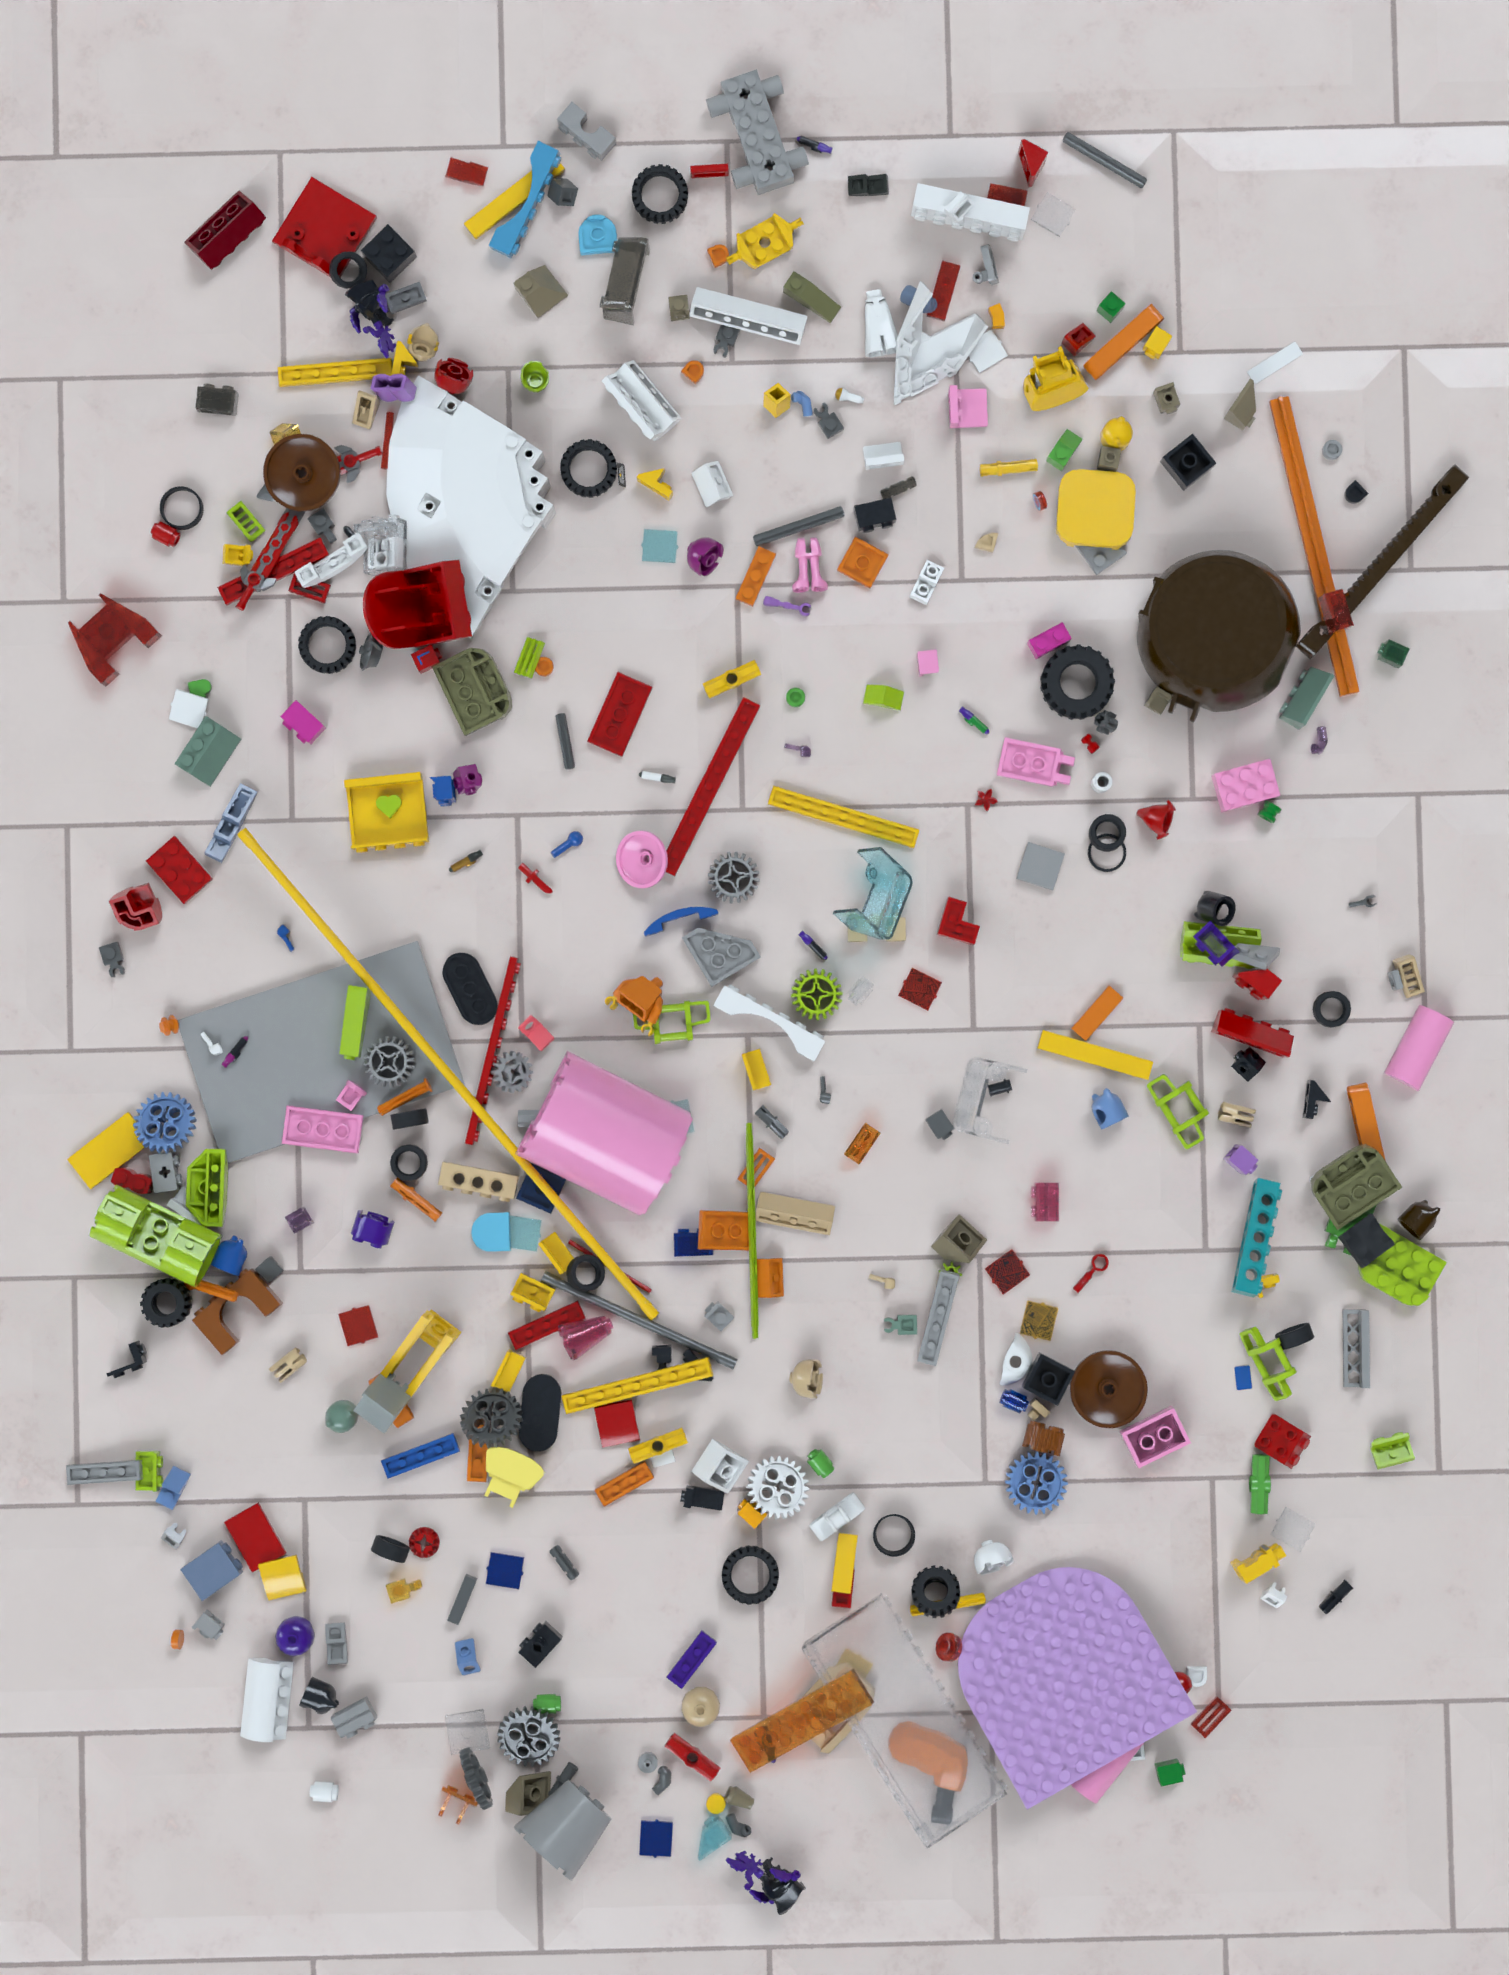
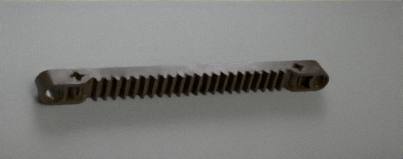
M1456 464L1438 481L1431 491V496L1425 500V503L1420 506L1421 508L1415 511L1416 513L1410 517L1411 519L1406 522V525L1396 533V536L1386 545L1387 547L1382 549V552L1376 556L1377 558L1372 561V564L1362 572V575L1352 584L1353 586L1348 588V592L1344 593L1343 597L1338 600V603L1333 606V609L1328 611V614L1323 617L1324 621H1320L1312 626L1297 643L1296 647L1305 656L1311 659L1323 647L1468 480L1469 476ZM1321 628L1324 630V631L1322 632L1323 635H1321V634L1319 633V632L1321 631V630H1320Z

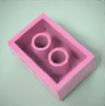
M1270 759L1215 773L1211 776L1221 813L1280 796Z
M1172 1406L1119 1431L1138 1468L1191 1443Z

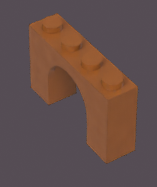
M253 1268L249 1271L247 1269L243 1270L235 1283L231 1281L225 1286V1288L236 1291L239 1296L250 1299L265 1317L269 1316L283 1304ZM213 1296L208 1301L210 1305L205 1309L202 1306L194 1313L196 1317L192 1321L219 1353L223 1355L235 1346L239 1340L223 1320L222 1312L228 1300Z

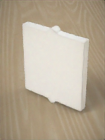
M992 329L982 335L969 354V361L973 362L979 373L1008 356L1001 345L1002 342L997 339Z
M176 689L173 702L170 704L172 707L169 719L198 728L204 716L207 715L206 708L209 699Z

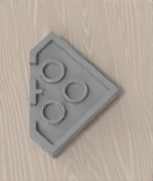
M697 928L682 937L711 987L761 958L751 940L702 928Z

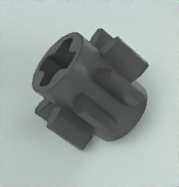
M1106 710L1097 714L1094 720V724L1098 726L1096 731L1109 735V732H1114L1118 726V721L1115 719L1117 715Z

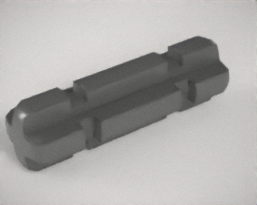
M554 1546L551 1548L550 1554L553 1558L556 1557V1562L564 1572H567V1577L570 1580L578 1577L579 1572L576 1568H573L574 1565L566 1554L562 1553L563 1550L560 1546Z

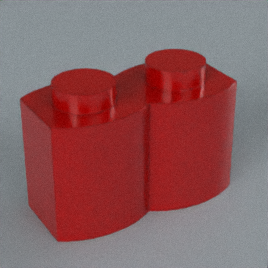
M125 1167L114 1169L111 1182L114 1185L130 1188L139 1194L152 1193V1176L143 1173L137 1174L134 1170Z

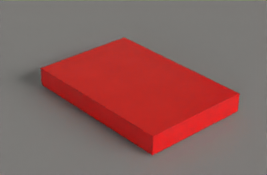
M259 1502L224 1521L251 1572L259 1569V1563L275 1560L287 1553Z

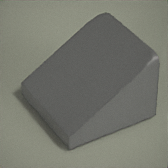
M272 1256L268 1257L255 1269L268 1283L284 1271Z

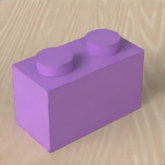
M1235 1144L1223 1158L1240 1174H1251L1258 1167L1256 1163L1259 1160L1242 1145Z

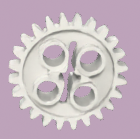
M771 1456L769 1463L763 1459L762 1465L758 1463L756 1465L757 1470L753 1469L751 1471L753 1476H749L747 1479L752 1482L746 1488L751 1489L747 1496H753L750 1503L756 1502L757 1504L754 1509L761 1508V1515L768 1512V1518L774 1514L775 1520L779 1519L780 1515L783 1519H786L787 1513L792 1517L794 1511H800L798 1505H805L802 1499L808 1498V1495L804 1492H807L809 1488L804 1485L809 1480H803L802 1478L806 1473H799L801 1466L795 1468V1461L789 1464L788 1457L781 1461V1457L778 1456L776 1461H774V1458ZM767 1472H773L776 1476V1479H769L767 1476ZM787 1477L793 1480V1486L787 1485L785 1481ZM779 1484V1488L781 1489L779 1492L776 1491L777 1488L775 1487V1485ZM762 1490H768L770 1498L763 1497ZM780 1496H786L788 1504H783L780 1501Z

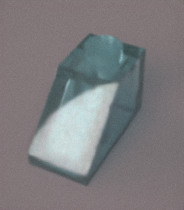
M719 1815L715 1818L711 1816L704 1822L705 1825L702 1828L698 1850L699 1861L732 1839L731 1832Z

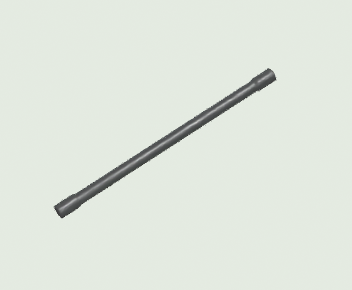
M545 1271L541 1282L559 1288L705 1355L728 1368L734 1369L737 1358L712 1349L593 1293L577 1291L571 1287L569 1282L562 1280L554 1274Z

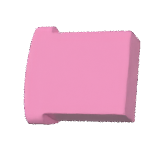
M347 1080L346 1086L336 1101L350 1111H353L362 1096H365L367 1092L358 1084Z

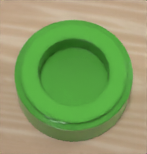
M792 688L786 694V701L791 707H800L805 701V694L800 688Z

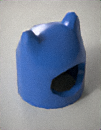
M234 1235L230 1240L221 1242L210 1265L230 1274L240 1276L242 1266L247 1258V1250L243 1245V1240H238Z

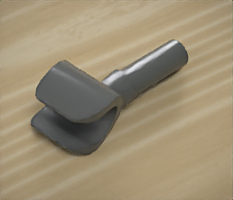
M1370 895L1364 900L1349 903V908L1361 905L1373 907L1377 903L1371 904L1369 898L1376 896Z
M825 1076L820 1077V1102L829 1104L831 1094L825 1093Z

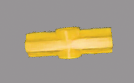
M753 660L733 670H728L724 674L702 684L710 699L761 676V672L756 661ZM735 675L737 677L736 683H728L727 677Z
M681 1427L666 1434L655 1436L648 1441L628 1448L633 1463L636 1464L687 1444L688 1441ZM661 1441L664 1447L661 1450H655L653 1443Z

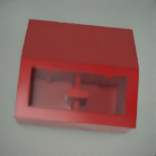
M1268 969L1239 972L1232 976L1235 979L1234 983L1242 989L1245 987L1250 990L1249 994L1256 1000L1269 999L1283 981Z

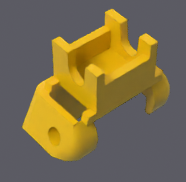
M1062 346L1058 347L1057 352L1039 359L1037 356H1033L1034 368L1030 369V374L1025 377L1023 383L1024 395L1033 411L1047 410L1078 398L1089 389L1076 363L1064 356ZM1035 373L1041 384V386H1039L1038 389H1036L1034 385L1036 384Z

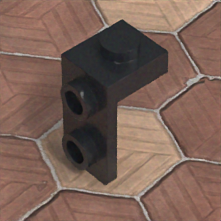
M139 1340L128 1344L135 1363L106 1373L107 1377L113 1375L115 1379L125 1375L124 1371L130 1368L132 1372L143 1368L142 1364L147 1362L145 1357L147 1352L144 1344H140Z
M687 1485L686 1491L682 1490L680 1502H684L683 1507L685 1508L694 1506L721 1511L724 1492Z

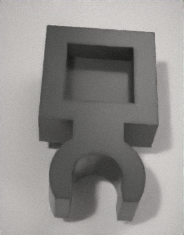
M721 325L716 336V340L720 343L715 345L714 354L717 353L718 349H723V357L726 358L728 355V345L734 347L740 329Z
M822 403L824 412L820 413L814 408V414L822 419L818 421V425L827 439L844 430V427L834 412L829 415L827 404Z
M119 942L99 947L104 966L110 965L109 975L115 977L114 970L117 968L122 975L125 974L124 967L119 964L120 961L124 960Z

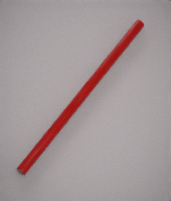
M571 1239L569 1240V1245L573 1246L574 1248L578 1249L584 1254L594 1255L598 1258L597 1255L588 1251L587 1249L575 1243ZM626 1274L633 1284L650 1294L652 1289Z

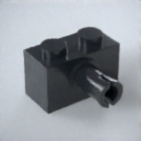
M547 1621L543 1624L539 1622L532 1630L534 1634L530 1638L526 1637L519 1644L521 1648L518 1653L534 1668L543 1661L563 1637Z

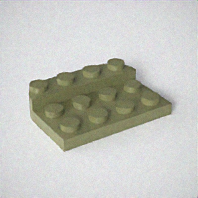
M469 648L432 667L464 736L505 718L512 710L510 692L493 657L486 650Z
M1362 1144L1350 1149L1316 1172L1310 1180L1313 1195L1337 1230L1403 1188L1381 1154L1368 1144Z

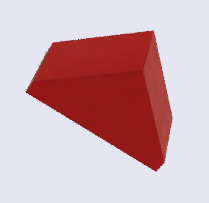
M1082 323L1064 336L1062 344L1075 357L1096 336Z

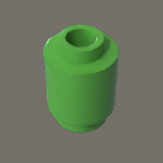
M814 1449L807 1455V1463L818 1476L821 1475L822 1478H825L835 1469L832 1466V1461L822 1449Z
M556 1694L537 1695V1699H533L534 1711H538L541 1708V1714L546 1712L548 1714H556V1712H560L561 1696H556Z

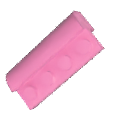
M1144 1743L1074 1782L1071 1786L1090 1801L1097 1803Z

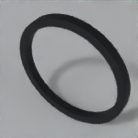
M1109 833L1097 836L1098 839L1105 836L1113 837L1116 840L1118 836ZM1090 843L1088 847V858L1090 863L1096 869L1103 872H1111L1118 869L1126 859V847L1125 844L1122 843L1123 858L1121 862L1114 868L1103 869L1098 867L1092 860V844Z

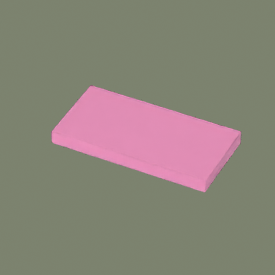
M287 1105L282 1144L359 1153L364 1115Z

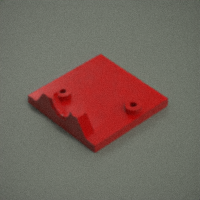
M311 177L272 242L330 277L329 266L331 260L342 252L352 251L356 253L377 216ZM351 259L341 260L338 264L337 273L339 277L342 276Z

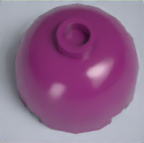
M709 537L699 538L690 543L687 549L689 567L700 576L709 575L718 566L719 563L716 562L718 557L722 558L723 545Z

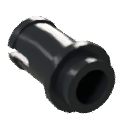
M1004 1079V1081L987 1085L990 1097L1004 1092L1008 1094L1009 1091H1012L1010 1079Z

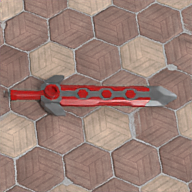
M344 445L334 447L335 450L342 454L337 456L340 464L341 475L348 472L347 483L355 481L360 473L359 469L361 468L362 461L383 455L380 446L361 454H357L352 448ZM264 484L257 494V498L271 502L275 501Z
M286 508L251 571H248L247 567L243 565L240 574L246 590L235 606L241 611L245 609L254 591L261 592L262 590L264 592L274 586L277 579L268 577L305 512Z

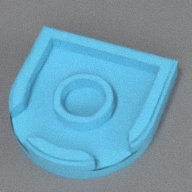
M592 215L581 224L578 232L581 256L618 252L617 232L615 225L610 219L603 215Z
M510 1212L486 1213L475 1220L471 1235L477 1247L488 1252L511 1251Z

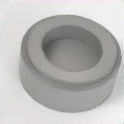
M1336 440L1327 441L1322 448L1323 456L1328 460L1337 459L1342 453V445Z

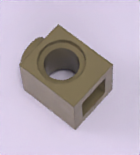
M1102 446L1097 469L1116 472L1119 466L1121 449Z

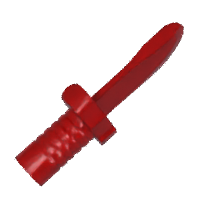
M524 863L518 867L528 877L526 879L528 884L533 881L543 892L549 894L553 892L537 876L539 873L537 869L533 872Z

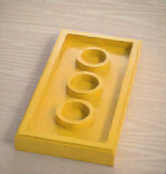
M130 1112L124 1114L67 1159L90 1189H93L110 1176L115 1168H120L145 1148L142 1145L143 1142L140 1143L137 1139L139 1136H136L134 1133L137 1129L133 1127V1124L137 1122Z

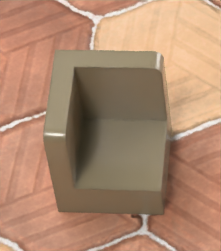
M1156 686L1144 706L1161 715L1173 696Z

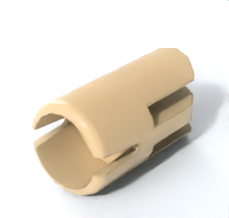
M1222 1102L1220 1105L1222 1111L1218 1112V1119L1220 1121L1249 1128L1252 1127V1124L1246 1121L1252 1122L1254 1117L1246 1113L1255 1114V1109Z
M298 1348L292 1349L269 1368L270 1372L275 1371L273 1375L276 1378L280 1377L278 1380L280 1383L307 1362L304 1354L299 1355L300 1350Z

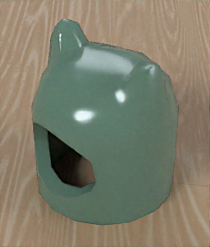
M348 1400L336 1401L326 1411V1426L337 1433L349 1431L358 1421L359 1414L353 1411L356 1406Z

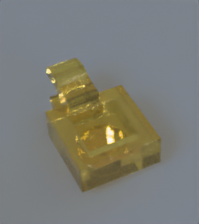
M404 1578L386 1584L391 1604L410 1598L411 1591L423 1587L420 1579L407 1584Z

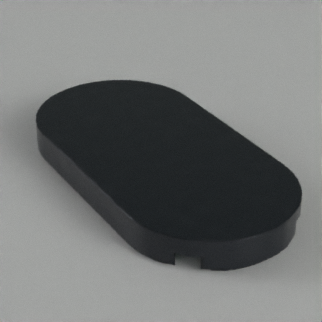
M461 952L448 957L443 966L442 975L462 1017L474 1025L489 1023L496 1015L498 1002L479 962L472 955Z
M537 1374L531 1377L523 1388L521 1404L523 1421L520 1422L519 1437L522 1444L532 1451L547 1450L554 1444L558 1434L562 1392L559 1383L548 1374Z

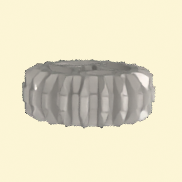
M727 852V859L720 855L722 862L715 859L714 862L718 866H710V869L715 872L708 873L709 877H714V880H710L708 883L716 885L711 888L712 892L717 889L719 890L716 897H719L721 894L724 895L722 901L725 902L727 897H730V903H733V898H737V902L740 903V896H743L744 900H748L746 893L748 892L753 896L754 893L750 890L751 887L753 889L758 888L753 882L760 881L759 878H754V875H758L759 871L752 870L757 867L756 863L751 866L749 865L752 858H748L747 861L744 860L746 854L743 853L741 858H738V852H735V857H731V853ZM734 862L743 864L748 869V872H738L735 869ZM728 863V874L718 878L720 869ZM731 868H733L734 873H736V875L738 874L740 876L739 878H737V887H735L734 882H732V880L730 881L728 879V877H731ZM750 877L748 886L740 892L739 882ZM719 883H730L733 886L734 893L725 891Z
M385 1036V1042L378 1038L379 1045L372 1042L371 1045L374 1049L372 1050L368 1047L366 1049L371 1053L370 1056H363L369 1059V1062H363V1066L369 1065V1069H366L365 1073L372 1072L368 1078L372 1080L376 1077L374 1082L376 1085L382 1081L381 1087H385L388 1082L389 1088H393L394 1081L397 1086H400L399 1079L406 1082L407 1079L404 1075L412 1076L408 1068L415 1069V1066L409 1065L410 1062L415 1061V1058H409V1055H412L414 1052L406 1051L410 1045L406 1044L402 1047L404 1040L400 1039L397 1044V1037L393 1036L391 1042L389 1036ZM394 1046L399 1050L388 1055L381 1048ZM376 1053H378L381 1058V1064L378 1066L377 1069H375L374 1066V1058ZM403 1054L404 1067L402 1071H400V1068L397 1065V1060ZM385 1057L389 1059L393 1058L394 1062L392 1066H385ZM390 1069L397 1076L385 1078L380 1073Z

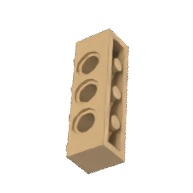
M442 1162L438 1185H442L443 1190L453 1191L454 1188L461 1189V1193L472 1195L473 1192H478L480 1197L491 1198L494 1195L499 1196L501 1201L510 1202V1199H515L519 1176ZM457 1173L464 1175L465 1180L462 1184L455 1182V1175ZM476 1177L483 1179L484 1183L481 1188L475 1187L473 1183ZM495 1180L502 1183L500 1191H495L492 1188Z

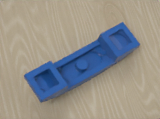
M688 907L675 910L654 921L644 931V935L646 937L663 932L662 924L696 913L699 914L700 920L718 915V911L708 907Z

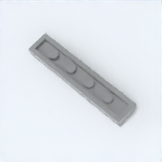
M942 1269L940 1271L918 1362L934 1366L937 1364L960 1276L958 1273Z

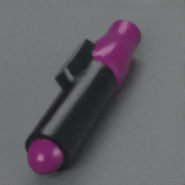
M244 1036L238 1041L221 1064L222 1066L227 1068L231 1062L236 1061L241 1054L240 1051L248 1042V1036Z

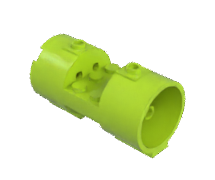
M115 1185L113 1188L115 1191H109L100 1204L94 1218L96 1219V1226L91 1227L89 1236L178 1280L197 1287L210 1267L217 1247L220 1245L222 1235L121 1186Z

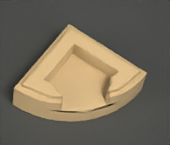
M989 533L982 536L977 541L975 548L993 553L998 533Z

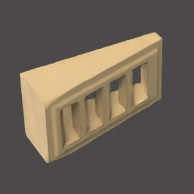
M1408 954L1394 959L1393 964L1395 970L1398 969L1405 997L1410 998L1424 993L1415 957ZM1412 970L1411 973L1404 975V972ZM1415 978V980L1406 982L1407 979ZM1415 984H1417L1418 986L1411 990L1408 989V987L1413 986Z

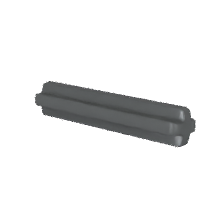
M560 713L555 716L564 767L566 770L575 768L566 715L565 713Z

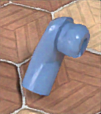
M802 391L793 392L791 400L802 405L803 416L813 415L810 398Z

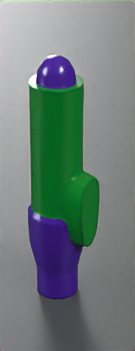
M962 706L959 712L964 716V720L971 726L974 725L983 734H989L988 727L975 717L972 712Z

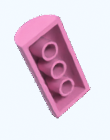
M1419 1005L1384 1074L1419 1091L1454 1022L1437 1011Z

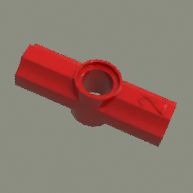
M675 1732L664 1745L669 1751L683 1760L688 1767L696 1770L710 1782L721 1769L720 1766L701 1753L697 1747L692 1746ZM695 1753L698 1758L695 1761H690L687 1755Z

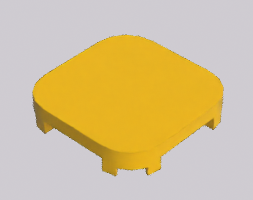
M1077 469L1066 473L1061 479L1058 489L1056 535L1058 534L1059 538L1066 543V546L1070 547L1077 545L1118 550L1126 545L1132 536L1134 527L1136 490L1132 479L1124 473Z

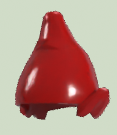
M1168 800L1167 804L1152 805L1138 809L1136 814L1152 831L1158 834L1156 837L1158 840L1169 835L1167 832L1171 826L1176 809Z

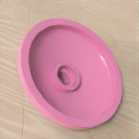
M635 831L626 835L620 842L616 853V864L621 877L629 885L636 888H649L656 885L663 878L668 865V857L664 844L656 835L648 831Z

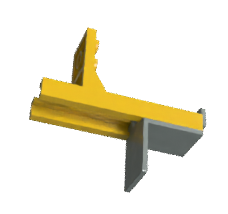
M432 1309L430 1311L426 1310L382 1372L362 1394L363 1398L353 1411L385 1433L433 1367L459 1337L461 1331ZM421 1338L433 1347L434 1351L410 1384L405 1383L401 1387L399 1386L400 1382L393 1381L396 1377L394 1371L415 1342Z

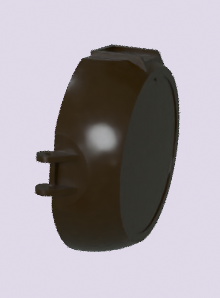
M1212 550L1190 555L1170 566L1162 573L1160 578L1154 577L1153 589L1145 608L1138 613L1140 624L1137 631V646L1142 664L1156 686L1173 696L1168 712L1172 714L1177 704L1192 709L1190 721L1193 723L1197 718L1200 707L1212 712L1232 711L1250 706L1269 695L1280 684L1301 635L1298 608L1290 589L1283 579L1263 562L1248 555L1229 550Z

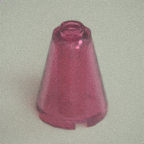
M605 1316L558 1325L559 1335L564 1341L563 1345L573 1361L612 1333L611 1329H613L610 1318L606 1319Z

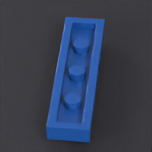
M454 1433L383 1459L381 1463L387 1479L458 1453L460 1448Z

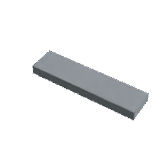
M142 1460L66 1465L67 1485L143 1479Z

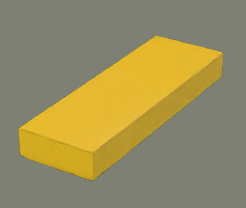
M838 1533L831 1592L851 1594L858 1535Z

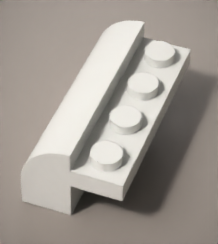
M634 360L624 363L616 373L608 375L602 380L607 391L614 395L618 404L628 412L631 420L638 424L642 429V433L650 440H658L682 419Z
M248 1658L241 1737L258 1742H273V1740L286 1739L293 1661Z

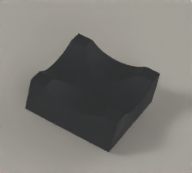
M1372 1213L1338 1237L1361 1268L1366 1267L1395 1245Z

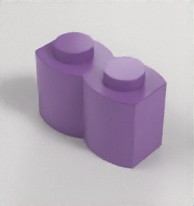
M378 374L373 376L370 389L385 402H392L397 399L402 402L414 400L417 387L403 374L391 376Z

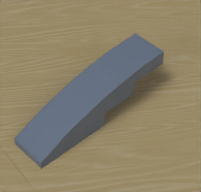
M240 783L222 814V819L204 852L206 856L218 862H223L254 802L257 791Z

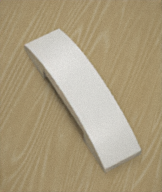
M357 532L343 541L345 546L313 565L309 562L295 571L301 586L306 588L321 583L352 565L368 548L361 534Z

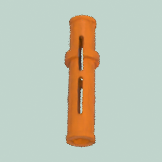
M398 1177L390 1185L391 1188L403 1196L405 1201L411 1202L434 1222L443 1213L414 1191L415 1188L409 1187Z

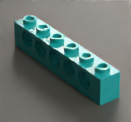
M1257 1178L1254 1181L1231 1291L1233 1293L1254 1298L1262 1291L1263 1282L1260 1281L1267 1268V1264L1264 1262L1265 1257L1270 1253L1271 1245L1268 1242L1269 1238H1272L1275 1227L1272 1226V1223L1278 1214L1276 1203L1282 1195L1281 1183ZM1263 1196L1269 1199V1205L1262 1203L1261 1198ZM1258 1215L1265 1217V1224H1261L1258 1221ZM1255 1233L1261 1235V1243L1254 1240ZM1251 1252H1255L1258 1255V1261H1253L1250 1258ZM1247 1271L1253 1272L1254 1280H1249L1246 1277Z

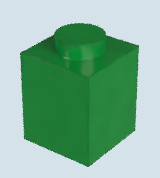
M1111 291L1100 303L1097 312L1112 323L1123 310L1126 303Z
M1177 1758L1154 1763L1161 1787L1184 1782L1183 1775H1186L1183 1763L1180 1764Z

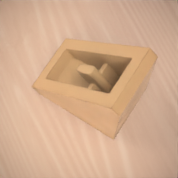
M358 391L353 424L371 429L380 405L377 396Z

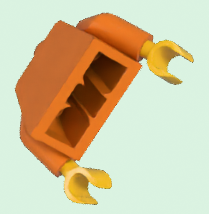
M644 976L624 980L613 992V996L605 999V1004L608 1005L613 1001L610 1009L615 1010L619 1003L645 1022L647 1020L648 1023L642 1025L641 1031L644 1033L645 1028L650 1027L648 1036H651L654 1033L652 1026L656 1024L662 1012L663 999L661 998L662 990L660 988L663 986V982L658 977L649 981Z

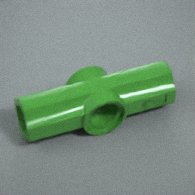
M1252 1454V1475L1249 1477V1491L1251 1492L1250 1513L1268 1514V1493L1271 1491L1269 1455Z

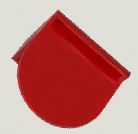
M441 561L401 571L384 572L373 577L368 583L363 596L364 619L373 637L380 644L391 649L423 647L472 637L471 615L467 609L464 591L465 578L461 572L460 561Z

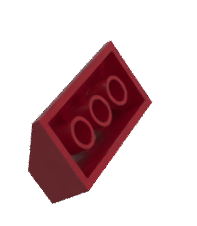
M238 191L184 243L212 270L219 266L227 255L233 253L235 248L242 241H245L253 230L259 228L266 219V216L253 201Z

